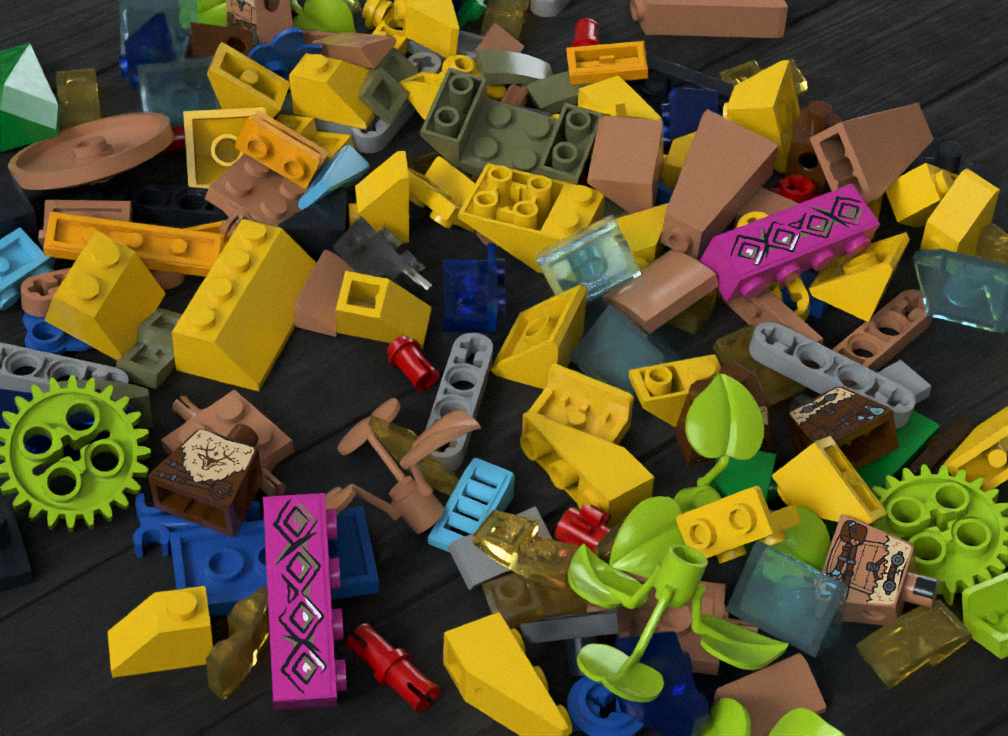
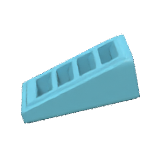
M350 144L344 146L323 165L299 199L297 206L303 210L341 186L348 189L370 168L369 163Z
M473 458L445 505L444 514L436 522L429 534L428 544L450 553L448 546L451 542L465 537L450 531L451 527L472 534L497 523L514 497V474L481 459ZM471 497H473V498H475V499H478V500H480V501H483V502H485V503H488V504H487V505L482 504V503H480V502H478V501H475V500L471 499ZM460 513H463V514H466V515L471 516V517H473V518H476V519H478V521H475V520H473V519H470V518H468V517H465V516H463V515H460Z

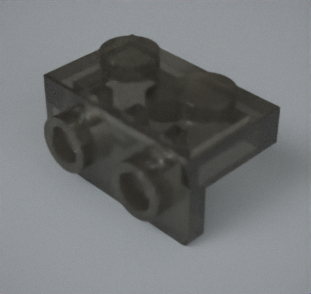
M361 216L333 246L334 250L356 273L390 279L396 284L401 281L420 297L432 286L421 274L426 266L408 249L402 254L398 249L402 241L385 225L378 230Z

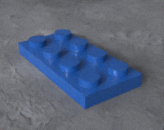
M361 506L343 509L336 515L337 539H328L329 558H339L340 589H330L331 600L379 593V579L364 508ZM264 520L243 522L235 538L206 527L169 532L176 590L206 586L210 617L269 609Z

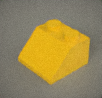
M95 230L55 292L44 321L118 361L137 343L138 326L157 310L166 293L134 250Z

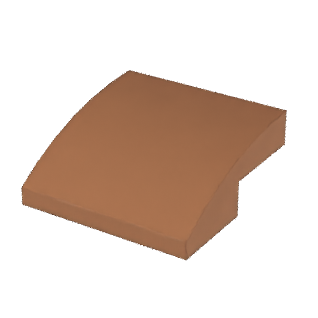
M670 250L603 295L602 299L624 321L630 323L634 320L650 334L719 286L716 273L689 255Z

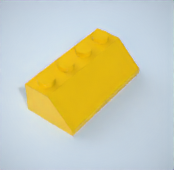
M245 219L240 221L172 330L176 371L260 391L295 329L294 303L316 265V262L282 228Z

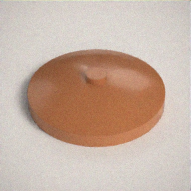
M139 112L101 118L60 131L57 137L30 144L11 158L8 168L11 176L14 177L22 189H65L88 184L94 186L96 183L107 182L113 179L114 176L127 172L159 154L171 144L174 139V133L169 118L161 113Z

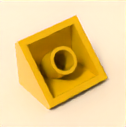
M266 107L183 111L188 187L209 189L244 154L234 148L241 130L250 115H255L258 110L266 114Z
M907 232L871 243L865 251L857 256L849 257L846 254L836 258L832 264L819 271L809 287L811 295L869 322L910 240Z
M581 283L519 313L490 369L495 376L545 389L547 370L553 363L568 367L584 332L587 289Z

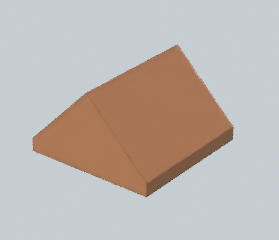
M603 116L599 119L587 183L630 214L656 206L664 160L663 121Z

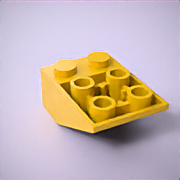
M487 163L461 207L458 219L536 272L577 282L592 253L594 225L604 221L605 195L596 189L583 185H576L542 175L511 169L506 166Z

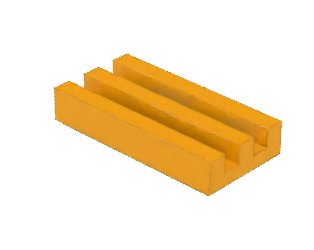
M644 41L566 48L570 85L593 84L617 75L624 81L648 79Z

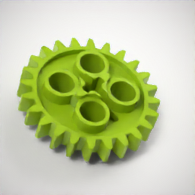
M70 375L67 388H60L56 379L52 377L49 382V392L43 393L38 386L33 384L31 386L33 400L28 402L24 398L16 396L15 404L20 412L15 414L3 411L2 413L3 420L10 428L0 429V442L5 443L4 446H0V460L5 461L0 464V478L9 477L10 479L0 489L3 495L18 493L13 502V508L16 511L28 504L31 506L29 521L32 523L44 513L48 515V529L51 530L56 526L59 518L66 519L69 532L74 531L76 520L80 518L84 519L89 529H94V515L100 513L104 519L110 522L112 521L110 506L115 504L124 510L129 508V503L124 495L125 491L131 494H140L141 486L133 477L148 476L149 468L137 461L150 458L151 449L145 446H138L137 444L145 441L148 438L149 432L148 429L133 428L140 422L141 413L138 411L126 415L125 411L129 405V398L125 396L113 402L112 385L107 386L101 393L95 392V378L91 377L83 389L78 388L75 375ZM78 412H86L95 420L93 425L84 431H77L71 428L67 422L73 414ZM103 431L110 433V436L106 439L89 443ZM35 435L46 436L52 442L50 449L42 454L28 452L25 444L28 439ZM70 445L74 450L80 449V460L74 462L69 456L63 458V447ZM101 452H109L117 457L119 463L113 470L103 472L95 469L92 465L93 457ZM53 462L55 463L45 473L39 476L33 474L34 469ZM66 475L76 482V486L70 494L64 496L56 495L48 488L51 480L57 476Z
M923 464L919 476H914L909 469L904 468L901 482L888 475L886 476L885 489L878 486L872 488L873 494L888 514L869 526L911 543L915 547L916 568L914 573L939 579L938 594H943L948 605H953L955 593L960 592L962 594L966 588L1004 574L1005 569L1008 568V503H997L999 490L996 488L983 492L984 478L982 477L974 480L972 483L965 481V469L960 470L955 477L949 476L946 465L941 466L938 474H931L928 466ZM920 558H927V559H930V560L927 561V560H922V559H920Z

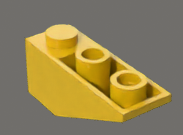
M529 411L523 414L522 436L520 437L523 452L530 460L536 461L549 474L550 479L558 489H564L578 504L580 510L583 504H587L588 506L594 505L611 515L606 526L614 529L623 524L629 513L639 503L652 498L654 476L624 447Z
M500 612L444 632L443 664L465 702L519 736H569L572 734L573 728L568 712L563 705L559 704L556 706L549 695L548 683L543 671L539 666L532 667L525 655L526 651L521 635L515 628L509 629Z

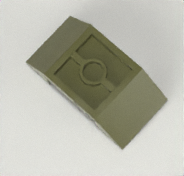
M448 67L421 128L420 136L457 169L478 177L486 164L490 163L578 184L596 138L599 119L604 114L565 102L558 119L487 98L486 78Z

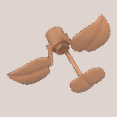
M390 398L378 406L370 417L358 422L340 441L337 449L344 456L353 452L368 439L398 480V483L389 492L390 497L393 499L391 504L354 484H350L343 489L339 486L326 493L325 506L326 509L336 508V515H338L349 505L354 497H359L388 513L394 521L401 516L412 530L419 534L434 525L444 514L445 508L432 494L433 489L426 482L418 462L439 447L466 433L481 429V426L462 409L452 410L433 423L417 437L412 445L413 448L400 461V466L404 470L411 469L414 480L411 476L406 477L376 435V432L389 424L400 410L398 400Z

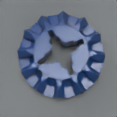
M584 676L573 685L569 692L567 712L572 720L574 732L582 731L588 736H636L641 728H646L650 713V702L640 703L626 700L608 690L604 685ZM613 698H616V712H611L608 718H600V708H605L608 703L612 702Z

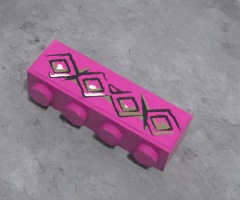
M850 184L713 237L700 261L716 273L719 283L717 288L726 302L744 296L745 299H750L760 294L771 284L779 282L780 285H784L793 281L803 271L814 268L815 271L822 270L832 264L836 258L846 254L849 257L859 255L871 245L869 239L880 223L854 185Z
M325 493L263 497L274 710L337 706V691H347L345 659L335 660L333 640L343 639L342 608L332 609L330 590L340 589L339 558H329L328 539H337L336 508L326 509Z

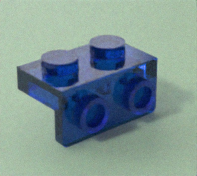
M487 243V260H444V332H496L497 315H505L506 289L497 288V285H504L505 259H496V243Z

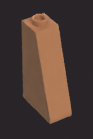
M631 0L630 10L633 20L639 22L645 35L784 37L788 5L784 0Z
M919 103L842 121L809 138L831 191L853 184L866 204L878 199L934 140Z
M707 109L701 118L665 212L660 243L674 251L682 252L699 260L712 238L720 235L736 217V213L772 176L779 144Z

